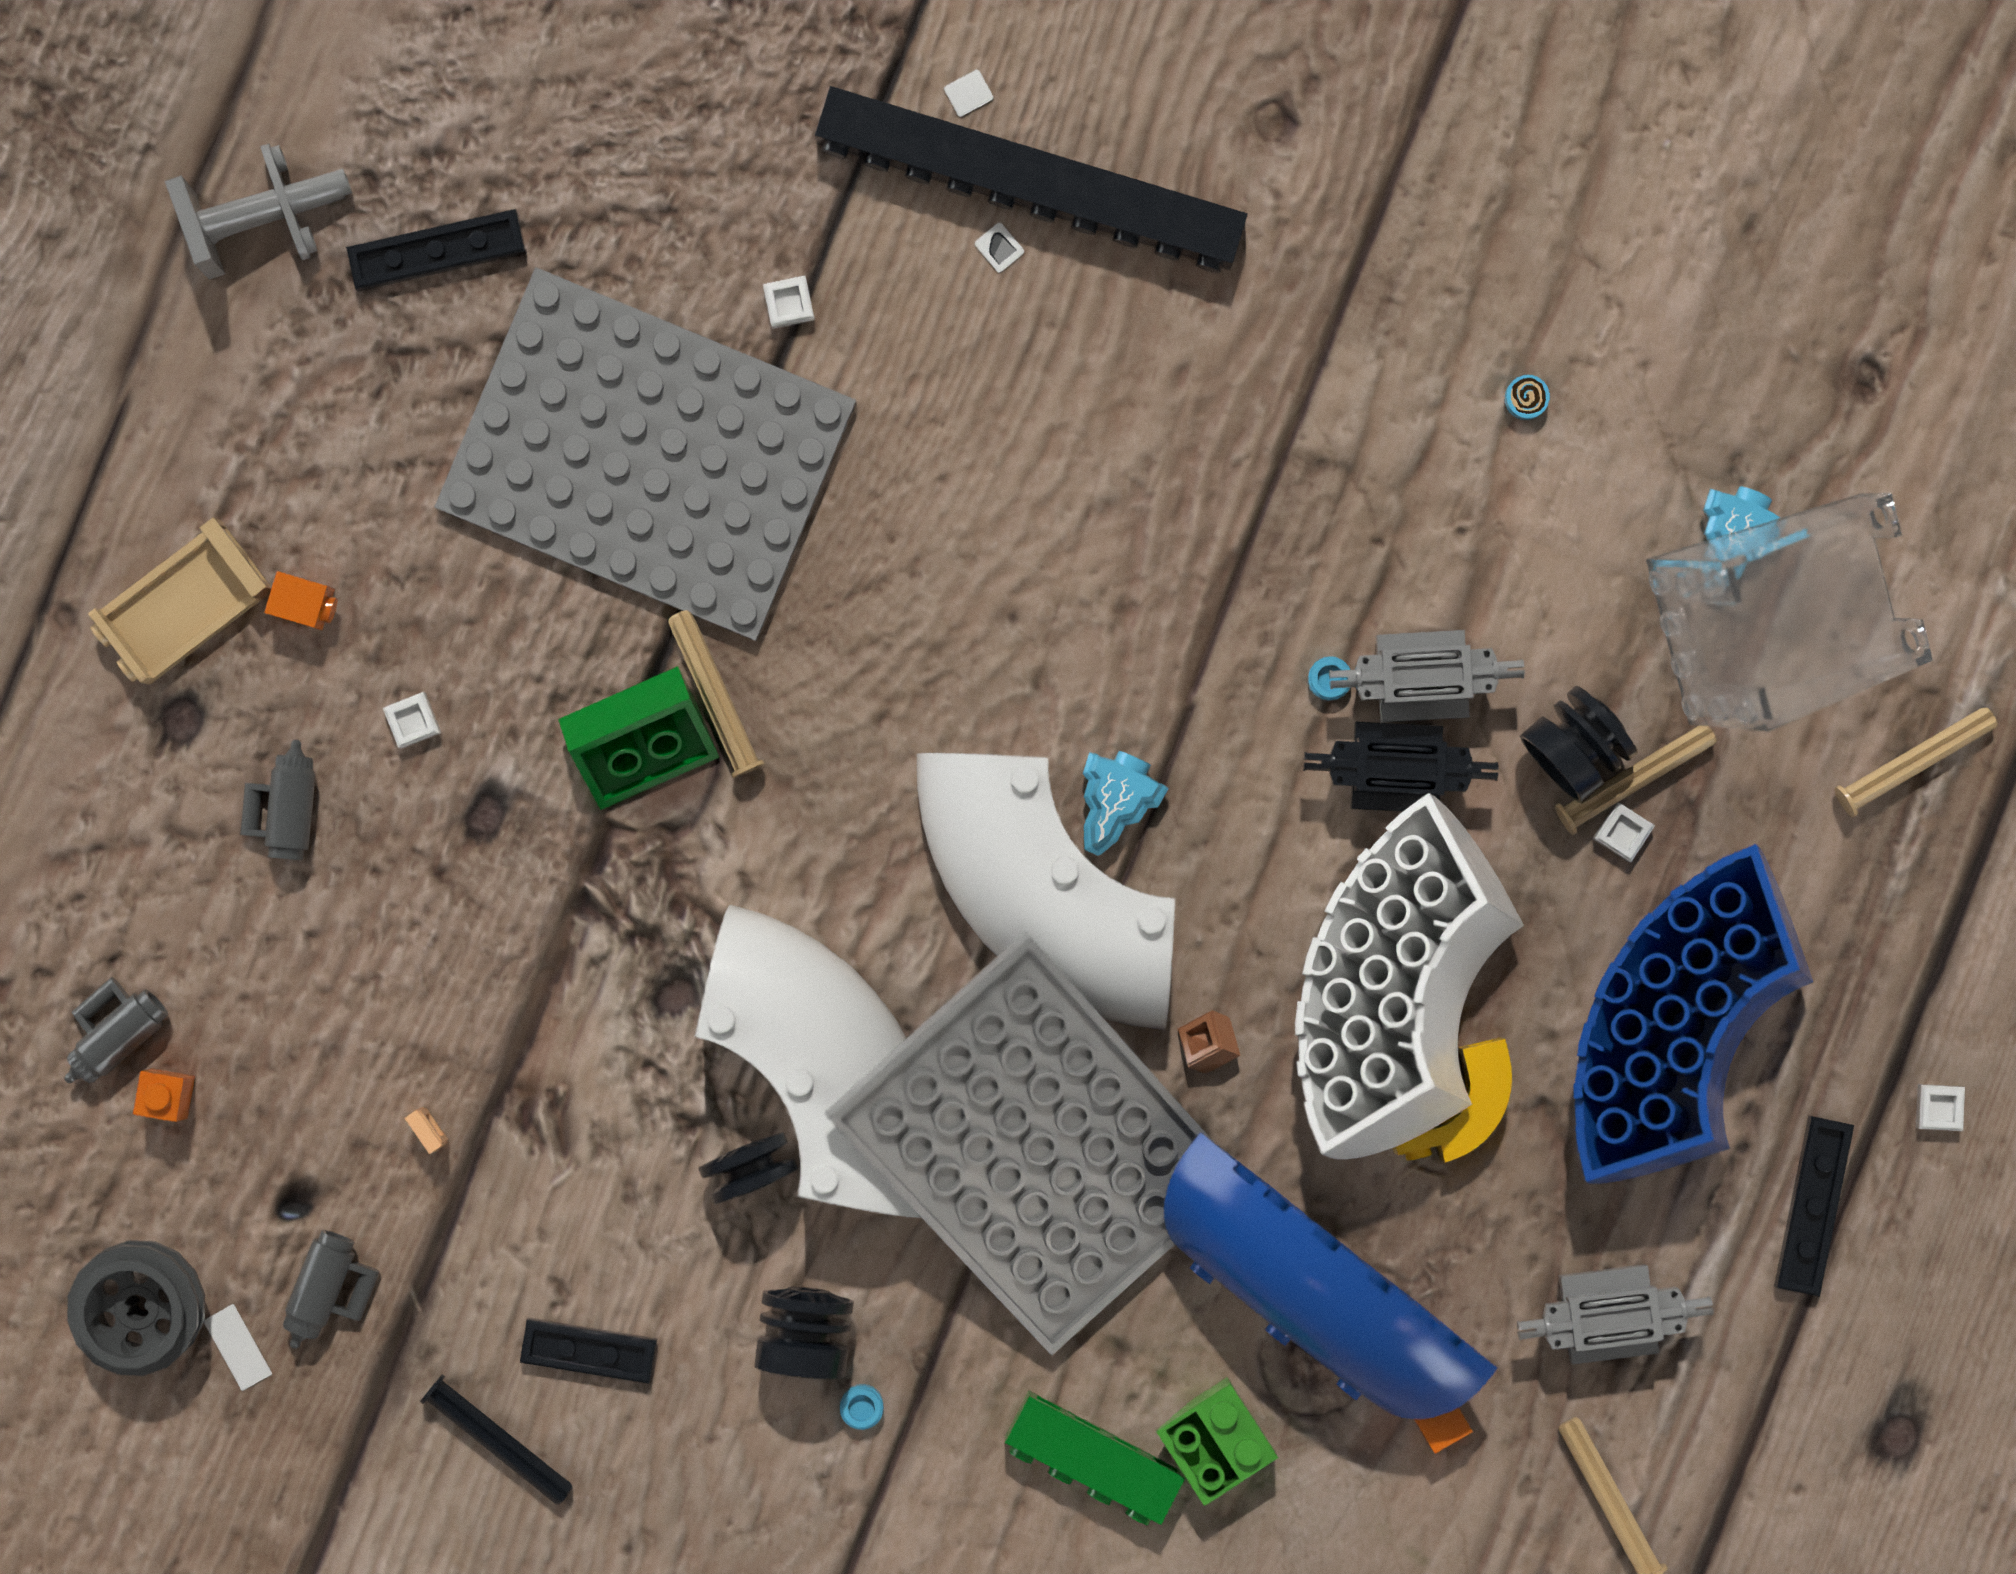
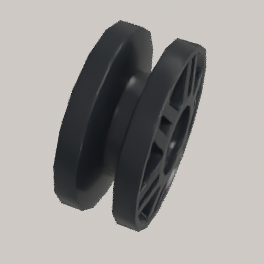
M784 1132L736 1148L698 1168L702 1178L723 1175L726 1183L717 1187L709 1194L713 1205L758 1190L799 1169L795 1158L774 1162L772 1153L788 1143Z

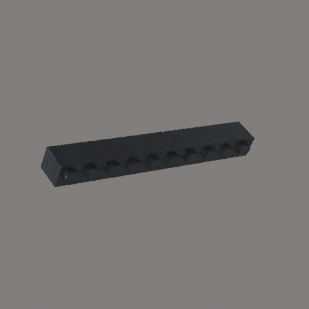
M833 86L829 87L815 132L816 143L823 146L821 151L830 156L846 159L847 155L851 154L864 158L863 164L875 170L888 172L890 166L906 171L905 177L918 183L930 184L931 179L947 184L946 189L960 196L971 197L972 192L988 196V203L1003 209L1012 210L1014 205L1030 209L1029 215L1042 221L1053 223L1056 217L1072 222L1071 228L1081 233L1096 235L1097 230L1114 235L1112 239L1114 242L1127 247L1137 248L1139 243L1155 247L1154 253L1160 257L1178 261L1181 255L1197 260L1196 266L1212 273H1221L1222 268L1231 270L1248 213Z

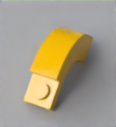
M1498 1037L1458 1047L1465 1077V1089L1472 1105L1426 1133L1394 1147L1393 1152L1396 1155L1405 1154L1406 1161L1416 1160L1432 1155L1431 1148L1437 1146L1440 1160L1448 1162L1468 1154L1492 1134L1505 1113L1511 1093L1512 1067L1506 1039Z

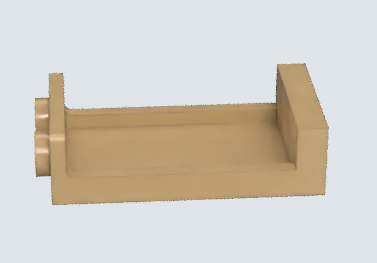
M214 517L199 527L202 533L106 606L101 609L94 608L88 613L95 622L90 627L92 632L105 647L109 645L114 647L121 657L117 661L119 668L132 682L138 679L141 683L152 684L270 594L272 586L222 521Z

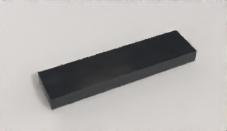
M516 209L346 247L355 289L358 292L527 254Z
M1808 1115L1774 1283L1776 1288L1820 1297L1854 1125Z

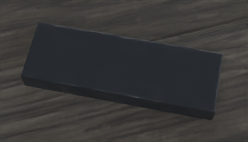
M528 1318L520 1363L649 1384L651 1382L658 1339Z

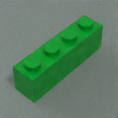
M1030 1390L1005 1435V1443L1011 1446L1008 1452L1014 1457L1028 1464H1032L1034 1459L1050 1467L1047 1473L1069 1485H1071L1073 1479L1089 1487L1086 1492L1089 1496L1106 1505H1110L1112 1500L1127 1507L1126 1515L1147 1526L1151 1520L1162 1525L1185 1480L1182 1471L1175 1466Z

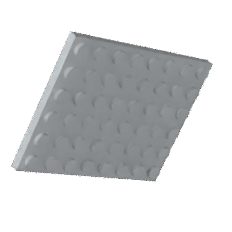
M535 267L437 499L435 508L682 611L688 610L698 618L757 642L857 401Z
M1026 932L824 1112L839 1131L1051 1356L1175 1245L1167 1233L1164 1221V1202L1168 1184L1181 1157L1200 1132L1212 1141Z

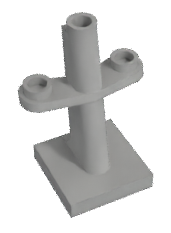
M266 144L260 147L274 186L272 190L202 210L196 192L182 175L165 181L193 262L210 280L225 275L215 246L219 240L283 218L286 219L300 258L302 260L311 258L310 253L318 251L309 226L300 228L295 214L345 199V195L351 194L352 190L344 169L285 185L281 172L288 170V166L279 145L271 147L270 144Z

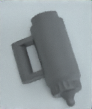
M293 740L291 748L285 755H277L275 767L271 771L270 785L245 783L240 835L265 837L264 846H269L268 857L303 860L304 850H309L316 775L313 771V758L305 757L301 750L300 740ZM262 791L269 792L266 831L258 830Z
M111 977L72 1011L73 1016L87 1034L76 1043L75 1049L68 1054L67 1061L71 1067L64 1077L65 1081L73 1083L76 1079H83L88 1083H93L100 1076H106L163 1026L162 1021L169 1015L164 1005L147 989L143 990L139 995L133 993L129 996L115 978ZM117 996L122 1004L97 1026H94L90 1018Z
M321 1230L319 1238L313 1239L285 1308L286 1317L283 1322V1328L291 1333V1348H299L301 1342L306 1338L316 1339L321 1328L327 1325L331 1312L356 1321L361 1320L380 1271L352 1261L355 1255L351 1251L355 1243L353 1240L328 1230ZM352 1270L360 1273L349 1303L347 1307L335 1304L347 1272Z

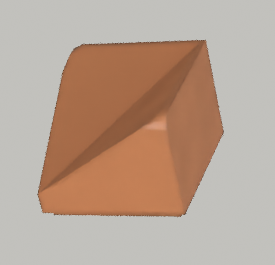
M1211 1010L1178 1028L1187 1065L1191 1069L1202 1073H1209L1241 1056L1231 1020L1228 1016Z

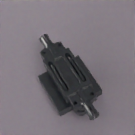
M1355 722L1354 742L1335 741L1330 754L1304 752L1303 760L1321 762L1303 763V771H1328L1333 785L1351 786L1350 809L1403 812L1428 793L1440 800V795H1445V791L1466 792L1471 779L1497 781L1499 774L1495 772H1481V770H1499L1498 762L1472 761L1469 748L1447 747V742H1443V726Z

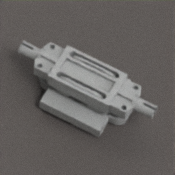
M1465 630L1376 635L1377 655L1359 656L1355 670H1329V679H1347L1329 681L1330 689L1356 687L1361 700H1379L1381 723L1457 719L1470 717L1469 699L1473 698V694L1494 693L1498 679H1524L1525 670L1507 671V669L1523 668V659L1497 662L1492 648L1471 649L1470 645H1465Z
M1646 1264L1558 1275L1562 1301L1546 1303L1542 1315L1543 1319L1517 1321V1329L1524 1330L1517 1331L1519 1340L1545 1336L1551 1349L1568 1348L1571 1364L1659 1353L1658 1341H1664L1663 1335L1685 1333L1687 1318L1712 1316L1713 1308L1710 1306L1713 1304L1710 1296L1707 1298L1685 1300L1677 1287L1657 1289L1654 1285H1650L1649 1270Z

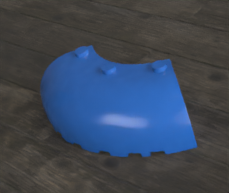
M1757 844L1723 857L1704 868L1705 871L1694 876L1684 885L1681 884L1670 892V896L1639 922L1628 936V941L1622 947L1614 962L1610 963L1594 995L1595 1000L1590 1009L1587 1022L1584 1023L1580 1037L1573 1099H1575L1577 1148L1587 1183L1603 1184L1631 1179L1730 1149L1724 1124L1723 1098L1726 1078L1734 1054L1747 1031L1769 1007L1791 992L1813 983L1800 941L1780 888L1764 853Z
M1201 1132L1183 1154L1171 1176L1166 1191L1164 1221L1170 1239L1194 1261L1189 1268L1208 1284H1211L1216 1279L1269 1322L1265 1330L1281 1344L1286 1346L1290 1340L1333 1372L1340 1378L1336 1385L1357 1401L1362 1394L1384 1411L1401 1418H1433L1451 1412L1470 1400L1482 1389L1498 1369L1416 1300L1376 1271L1320 1225L1307 1217L1304 1212Z

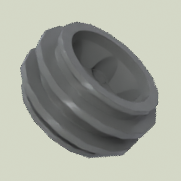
M128 1240L104 1249L78 1272L68 1294L67 1322L76 1345L94 1364L117 1375L145 1376L167 1368L194 1344L205 1320V1293L196 1270L178 1251L156 1241ZM134 1272L145 1274L148 1277L137 1280ZM107 1280H114L118 1284L117 1294L112 1295L105 1291L104 1284ZM136 1295L143 1296L147 1300L144 1307L148 1311H143L137 1306L140 1299ZM104 1312H110L114 1315L116 1320L114 1326L111 1327ZM166 1318L170 1321L171 1325L168 1333H162L158 1329L157 1323L159 1319ZM129 1332H138L142 1336V1344L129 1341Z

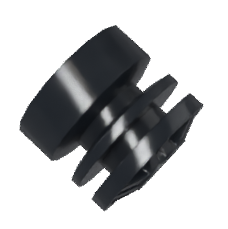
M1574 686L1567 693L1568 700L1574 709L1561 700L1553 705L1563 724L1558 727L1555 723L1542 716L1519 737L1527 751L1549 777L1571 798L1579 803H1583L1604 784L1594 765L1599 762L1610 771L1617 772L1622 767L1614 752L1628 761L1638 751L1617 716L1603 702L1592 697L1581 687Z
M809 1287L764 1290L762 1304L781 1309V1311L761 1312L760 1321L779 1329L778 1334L758 1337L754 1367L761 1371L792 1377L812 1379L845 1378L849 1347L840 1342L830 1340V1335L851 1330V1322L835 1318L833 1315L852 1314L854 1300L837 1296L827 1290Z

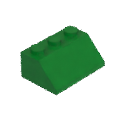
M678 666L558 719L568 752L600 810L720 758L697 703Z

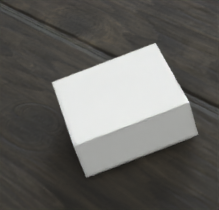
M806 276L763 284L772 329L815 320Z
M425 692L383 708L399 749L441 733Z
M1618 802L1614 804L1592 839L1624 860L1632 862L1655 825Z
M1918 1084L1916 1128L1963 1131L1965 1087Z

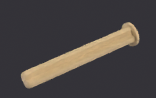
M688 610L674 614L668 619V623L735 772L731 773L732 777L742 776L763 766L765 763L763 760L758 761L693 614Z
M1980 708L1846 788L1840 785L1835 787L1836 797L1846 813L1853 818L1858 815V808L1995 729L1998 725L1997 720L1989 708Z
M1707 724L1699 725L1604 782L1583 803L1574 800L1564 807L1558 803L1555 805L1558 817L1571 835H1575L1577 833V826L1713 746L1717 742L1715 734Z
M1574 1417L1563 1422L1559 1426V1432L1637 1574H1663L1668 1569L1665 1563L1659 1564L1581 1420Z

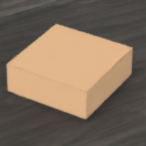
M419 1108L404 1118L429 1154L436 1152L449 1143V1139L427 1108Z

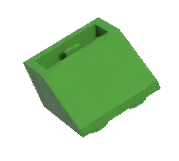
M1228 1377L1189 1401L1156 1430L1204 1506L1278 1459L1271 1443Z

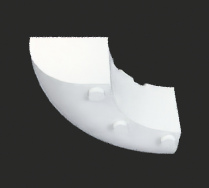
M918 753L917 791L922 824L931 856L949 895L963 918L981 941L998 957L1026 932L1103 1019L1131 1026L1165 1030L1171 981L1175 899L1157 897L1126 887L1105 875L1082 855L1071 841L1055 809L1048 775V758L959 753Z
M1430 793L1400 813L1385 827L1388 831L1376 841L1370 850L1365 848L1357 858L1359 863L1355 866L1345 883L1340 882L1324 911L1327 915L1321 925L1318 937H1313L1306 956L1302 973L1306 977L1301 1001H1297L1295 1035L1299 1036V1061L1296 1063L1298 1076L1302 1078L1306 1098L1304 1106L1309 1124L1322 1154L1333 1159L1360 1158L1394 1148L1426 1133L1472 1105L1464 1086L1458 1058V1033L1463 1005L1468 991L1485 961L1501 943L1524 926L1499 878L1478 845L1454 814Z
M729 905L725 912L714 949L695 1037L717 1043L742 1056L769 1080L780 1095L794 1124L799 1143L801 1159L799 1197L883 1214L921 1218L824 1113L906 1039L896 1018L867 982L847 962L826 946L798 929L765 914Z

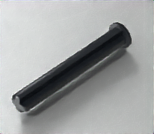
M442 1374L420 1402L422 1404L425 1401L429 1402L553 1503L561 1504L571 1492L572 1484L443 1381L445 1376Z

